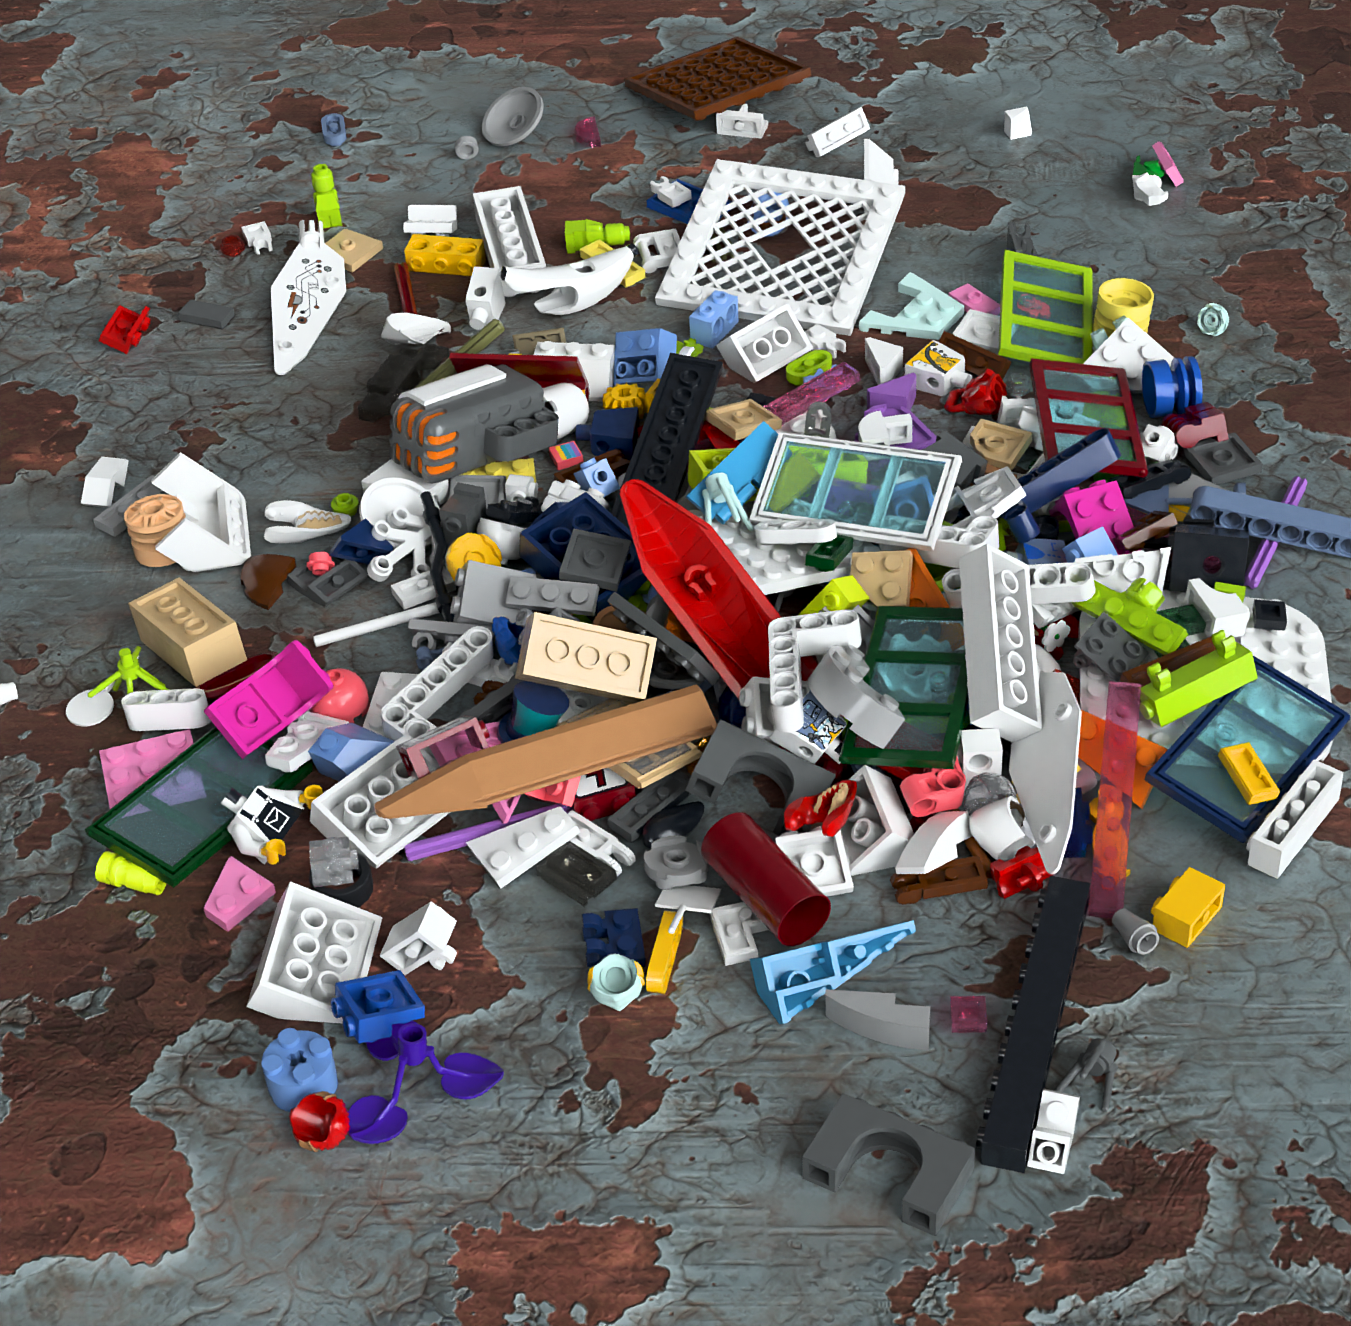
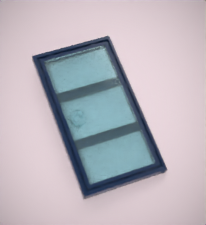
M1253 656L1258 678L1212 701L1146 773L1144 779L1241 843H1245L1265 820L1268 813L1272 812L1282 796L1295 784L1298 776L1306 770L1314 759L1318 758L1351 718L1349 713ZM1249 742L1280 790L1277 799L1248 805L1218 757L1220 748Z

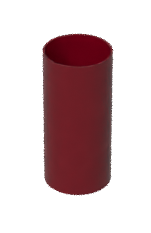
M743 812L729 814L721 818L709 829L701 845L702 857L783 945L796 946L802 944L821 930L830 915V900L748 814Z

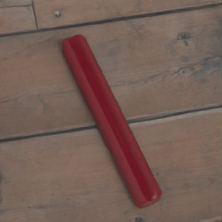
M405 262L401 264L396 263L394 268L403 313L417 314L408 265Z

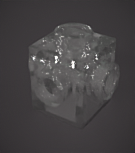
M331 837L323 840L309 841L310 865L314 887L354 883L353 869H359L357 849H350L349 837Z

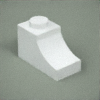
M1200 578L1189 580L1184 604L1207 637H1211L1212 634L1222 629L1225 631L1226 638L1231 635L1233 637L1244 635L1250 613L1247 605L1242 603L1237 594L1217 591L1206 585Z

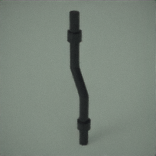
M425 491L421 493L420 498L424 507L423 517L425 523L430 527L435 543L430 575L437 595L436 605L439 613H442L444 621L453 622L454 614L450 612L453 597L448 594L442 575L447 543L440 523V511L435 506L431 493Z

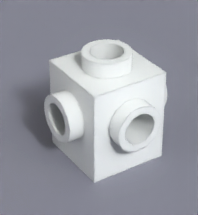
M1148 424L1145 431L1140 433L1147 466L1174 459L1178 451L1174 433L1165 426L1159 425L1156 427Z

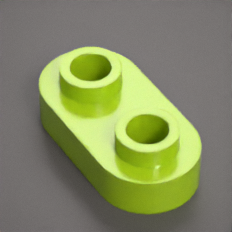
M814 350L790 362L786 366L787 381L796 386H802L803 377L808 375L814 376L819 368L827 373L832 367L831 353L825 350Z

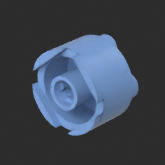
M287 1028L278 1034V1038L273 1040L263 1053L261 1065L268 1092L275 1105L280 1109L290 1112L305 1096L313 1092L325 1091L335 1094L338 1087L337 1070L330 1042L327 1038L315 1032L297 1031L294 1028Z

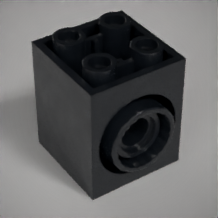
M1176 524V531H1169L1168 547H1171L1170 553H1173L1172 561L1168 560L1164 582L1170 583L1169 591L1186 593L1189 580L1200 578L1213 589L1215 582L1244 586L1249 530ZM1209 556H1216L1220 559V562L1217 565L1210 566L1204 560Z

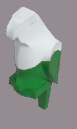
M1139 155L1136 157V162H1134L1132 175L1134 199L1144 201L1149 206L1160 204L1168 199V191L1164 192L1161 189L1162 181L1160 178L1164 176L1165 171L1162 170L1158 160L1145 161L1142 165Z

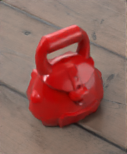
M987 368L981 375L972 378L965 388L951 391L945 402L944 409L950 413L965 411L968 414L995 415L999 412L1002 396H1007L1006 384L998 373ZM961 396L962 401L961 403L957 404L958 399Z

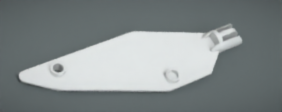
M1037 662L1042 730L1011 743L1009 773L1045 869L1049 874H1055L1061 867L1073 824L1082 711L1064 672L1041 671Z

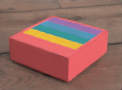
M575 441L549 447V455L557 470L566 469L584 462L583 455Z

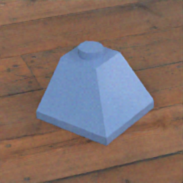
M354 723L326 728L308 752L319 773L341 781L395 741Z

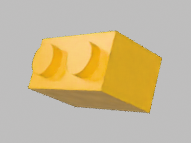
M1191 867L1181 877L1176 876L1169 887V891L1164 897L1159 896L1151 908L1153 925L1157 928V933L1188 948L1222 908L1225 884Z

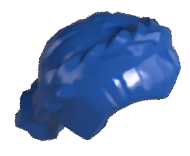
M506 617L493 618L492 631L496 637L495 645L500 658H503L506 664L512 666L514 662L518 663L521 650L518 638L525 628L516 625V622L510 623Z

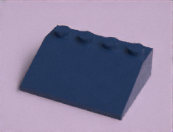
M584 492L520 532L519 556L544 579L560 580L559 571L573 529L631 540V548L618 590L616 592L599 588L595 616H587L593 622L601 610L611 606L607 600L614 592L628 601L648 579L642 572L630 530L592 496Z

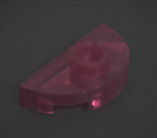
M595 116L579 121L575 126L576 140L579 143H582V141L589 143L590 147H601Z

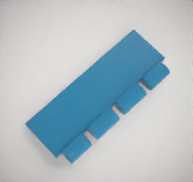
M763 421L688 493L686 498L705 514L704 498L702 495V490L707 489L705 480L712 474L722 472L727 474L729 483L733 486L734 492L743 506L757 492V489L751 483L760 489L778 433ZM788 450L784 465L793 457L790 450ZM712 499V520L715 518L718 522L724 524L733 515L726 502L715 503Z

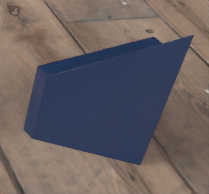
M365 518L342 534L329 551V554L332 557L369 564L374 557L386 556L394 550V547L386 539L383 541L376 540L371 533L374 526Z

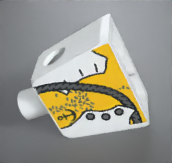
M932 340L905 364V375L913 372L916 374V390L938 396L947 395L955 386L965 388L972 379V375L965 373L964 356L935 340Z

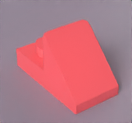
M581 776L525 793V795L536 801L572 807Z

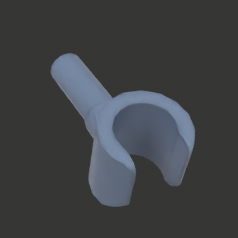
M426 646L419 647L416 652L418 668L424 670L435 658L442 654L444 647L431 651Z

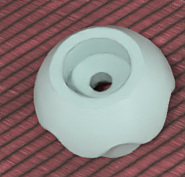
M1206 304L1198 314L1197 324L1204 334L1212 335L1213 337L1218 336L1228 326V313L1219 304Z

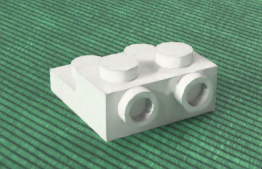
M752 677L740 691V705L746 707V716L742 720L741 729L778 747L779 744L770 739L776 730L770 700V678ZM802 681V696L804 697L810 690L808 681Z
M819 826L812 829L811 832L798 833L797 831H789L775 838V843L826 897L853 892L854 886L840 830L833 837L823 835L822 828Z

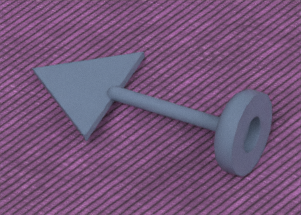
M1236 483L1233 492L1246 494V483ZM1169 484L1164 485L1158 490H1149L1138 494L1135 498L1124 499L1126 506L1147 514L1153 511L1169 512V505L1192 504V498H1169Z

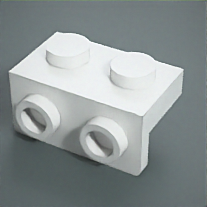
M409 205V220L404 222V233H411V236L412 234L426 235V233H435V236H450L449 233L457 230L456 205Z

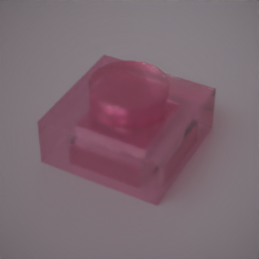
M950 996L952 1033L987 1032L985 996Z

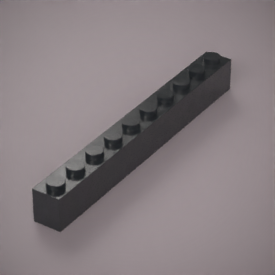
M1050 876L1047 889L1041 888L1038 908H1042L1041 913L1035 912L1032 933H1036L1035 938H1028L1025 958H1029L1028 964H1021L1018 983L1022 984L1021 990L1015 989L1013 995L1012 1010H1016L1014 1016L1008 1015L1005 1036L1009 1037L1008 1043L1001 1042L998 1063L1002 1064L1001 1070H994L990 1091L995 1092L993 1099L987 1098L985 1102L983 1119L987 1120L986 1127L980 1126L977 1133L976 1148L982 1149V1165L1025 1173L1033 1130L1036 1127L1042 1092L1046 1086L1089 907L1091 885L1089 882Z

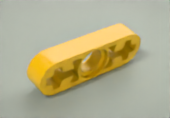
M665 910L647 970V992L666 993L683 927L682 916L673 934L668 932L677 913L675 911Z

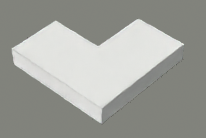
M744 902L713 908L712 912L709 913L725 966L750 961V959L758 957V950L752 934L769 929Z

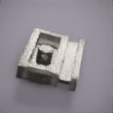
M571 841L563 844L546 858L547 862L541 866L539 864L536 867L538 877L584 907L588 904V900L591 897H597L617 880L615 869Z

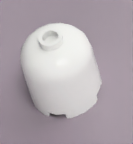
M558 383L542 388L544 391L543 401H545V407L559 416L557 439L575 432L577 424H585L587 422L589 404L580 388L571 383Z

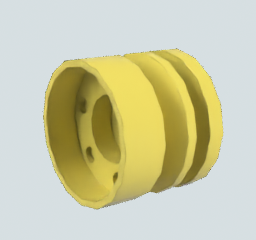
M1115 278L1105 281L1099 287L1093 331L1104 328L1109 338L1116 330L1112 322L1125 315L1147 333L1150 320L1149 315L1151 314L1154 300L1152 289L1143 282L1134 279Z

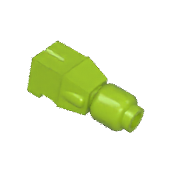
M317 164L313 167L311 180L315 190L313 198L318 222H323V229L342 226L336 189H334L333 173L326 164Z
M588 219L565 221L567 254L576 253V251H580V248L597 240L606 242L609 246L623 245L625 241H630V228L622 223L606 224L605 228H603V223Z

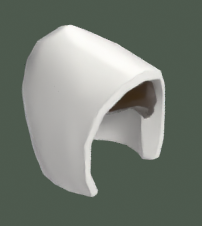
M1013 796L989 803L974 811L969 817L971 835L979 846L987 851L995 860L1008 861L1015 857L1019 849L1025 846L1031 848L1036 844L1024 810Z

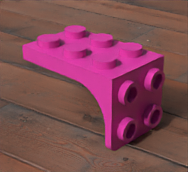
M1099 480L1083 490H1080L1079 487L1068 489L1063 492V496L1054 502L1055 505L1049 510V514L1052 517L1061 514L1066 517L1075 540L1103 527L1118 555L1132 553L1128 550L1117 549L1113 538L1134 528L1117 480L1106 483V480Z
M293 640L265 666L210 704L204 710V713L243 760L312 709L333 689V683L328 673L321 669L311 657L310 651L298 640Z

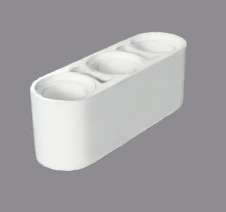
M198 688L136 691L125 695L121 700L128 726L133 731L195 729L206 726L211 722L204 713V710L208 707L205 692Z

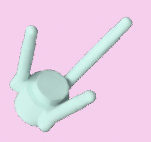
M721 472L707 477L705 480L707 489L702 490L705 522L711 525V500L713 499L715 503L726 502L734 520L739 522L741 517L747 529L753 531L754 528L739 502L733 486L730 485L727 474Z

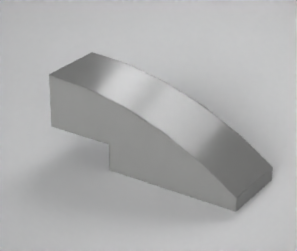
M826 989V1017L836 1024L858 1035L884 1044L929 1051L930 1006L896 1004V993Z

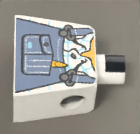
M809 690L803 697V726L791 733L779 732L776 729L770 739L796 756L813 764L818 761L824 752L840 764L839 755L843 742L837 737L845 729L847 723L841 715L835 718L815 698L811 690Z

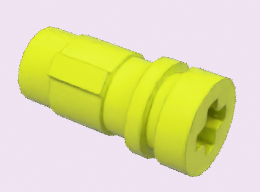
M105 851L98 860L95 876L99 882L111 884L115 887L124 885L129 889L154 895H160L165 889V882L117 853Z

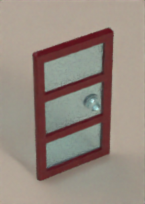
M1031 358L1029 369L1045 462L1092 432L1101 428H1108L1121 452V456L1099 472L1146 477L1148 475V467L1126 370L1123 368Z

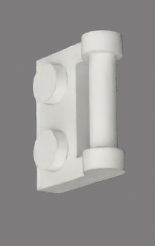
M676 228L639 234L633 239V243L639 250L642 258V268L645 269L646 273H653L657 268L669 266L681 241ZM654 245L658 255L651 256L648 246Z

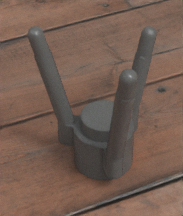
M1093 1039L1086 1052L1080 1054L1077 1062L1053 1091L1063 1092L1081 1069L1080 1078L1082 1079L1086 1078L1088 1073L1093 1076L1105 1074L1102 1110L1108 1111L1114 1075L1118 1069V1066L1113 1062L1117 1053L1116 1048L1105 1039Z

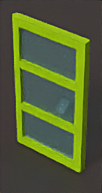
M1004 250L1002 256L998 355L1028 362L1033 358L1083 364L1093 354V342L1090 335L1093 332V270L1084 266Z

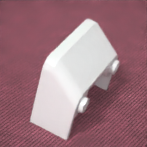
M180 452L151 482L182 502L186 518L155 546V550L180 564L186 571L201 572L242 565L251 557L244 496L234 486Z

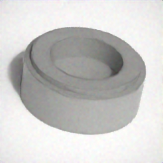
M471 136L460 137L454 145L456 155L460 159H471L478 154L477 141Z

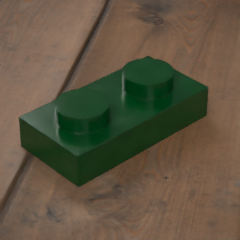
M837 534V537L831 541L815 543L806 554L805 565L815 567L816 570L822 572L834 571L853 549V537Z

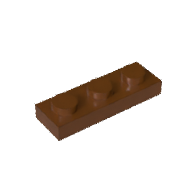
M946 331L943 332L939 343L963 355L965 358V370L977 376L981 375L988 368L998 373L1003 380L1012 363L1006 358Z

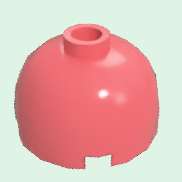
M336 668L327 670L326 672L333 683V689L310 709V712L355 723L354 718L361 713L362 717L366 715L370 706L365 682L359 675L349 669Z

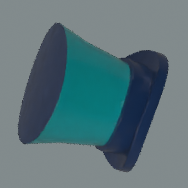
M529 681L517 683L513 690L512 710L501 719L498 725V740L502 744L555 728L559 719L569 708V698L558 687Z

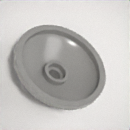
M518 87L498 97L486 111L482 122V132L488 142L502 147L514 145L528 137L539 124L543 114L544 103L540 94L530 87Z

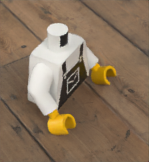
M309 785L305 788L304 792L302 790H280L257 786L247 799L232 788L221 802L222 805L236 814L227 827L228 832L232 835L242 854L254 856L263 864L268 861L269 864L274 865L279 861L278 854L286 855L285 843L282 839L304 810L302 806L306 803L307 807L311 809L312 801L323 794V791L319 785Z

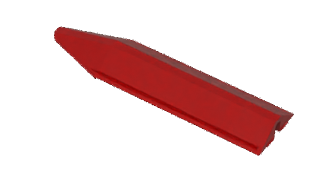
M639 479L626 481L620 489V497L643 574L739 700L741 689L752 677L770 678L768 626L771 621L781 618L780 614L716 533L713 526ZM812 656L801 657L802 681H808L809 676L818 665ZM780 745L778 746L779 748L788 751L787 749L783 748L782 746H780Z

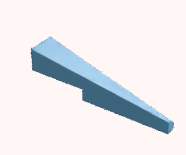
M914 920L752 958L750 963L757 993L779 1024L788 1023L793 1016L803 1009L809 1008L815 1003L814 1001L826 994V989H836L871 964V961L880 954L895 947L894 944L916 932Z

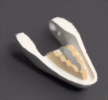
M276 501L266 506L264 512L266 518L273 521L291 522L295 527H269L264 532V538L271 543H300L344 530L351 523V517L343 513L320 510L302 502Z

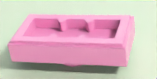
M1158 141L1152 145L1159 158L1158 163L1177 187L1183 183V178L1162 142Z
M968 283L948 293L950 297L965 306V312L972 309L993 315L1000 314L999 303Z

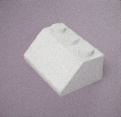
M864 139V180L898 185V169H893V159L870 139Z
M788 303L716 345L728 367L753 383L814 349Z
M537 342L533 355L577 356L589 383V401L602 402L603 394L607 392V388L613 387L615 345H605L603 343Z
M864 765L849 779L856 781L857 792L848 819L840 829L852 876L896 867L903 850L914 835L892 779Z

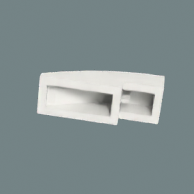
M968 811L938 812L919 827L903 850L895 867L896 874H926L957 858L956 844L972 837L969 828Z

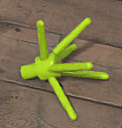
M136 646L132 654L129 648H123L119 651L118 671L88 693V697H94L114 681L112 689L113 691H118L123 680L126 681L127 694L134 692L133 680H136L138 677L158 690L169 689L166 688L164 683L140 667L137 657L141 647Z

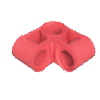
M957 756L954 769L923 768V774L910 775L901 782L902 794L910 813L915 817H924L933 813L955 810L962 805L966 777L959 765Z

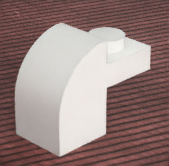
M881 411L866 415L858 426L859 442L886 446L912 442L911 415L902 414L883 417ZM863 456L868 462L887 460Z

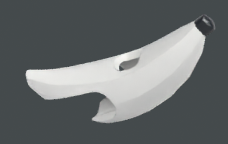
M631 243L626 247L564 265L533 269L502 266L500 278L505 285H508L510 289L516 292L555 288L552 293L537 300L534 306L542 314H570L593 306L607 297L621 283L630 269L633 258L639 254V251Z

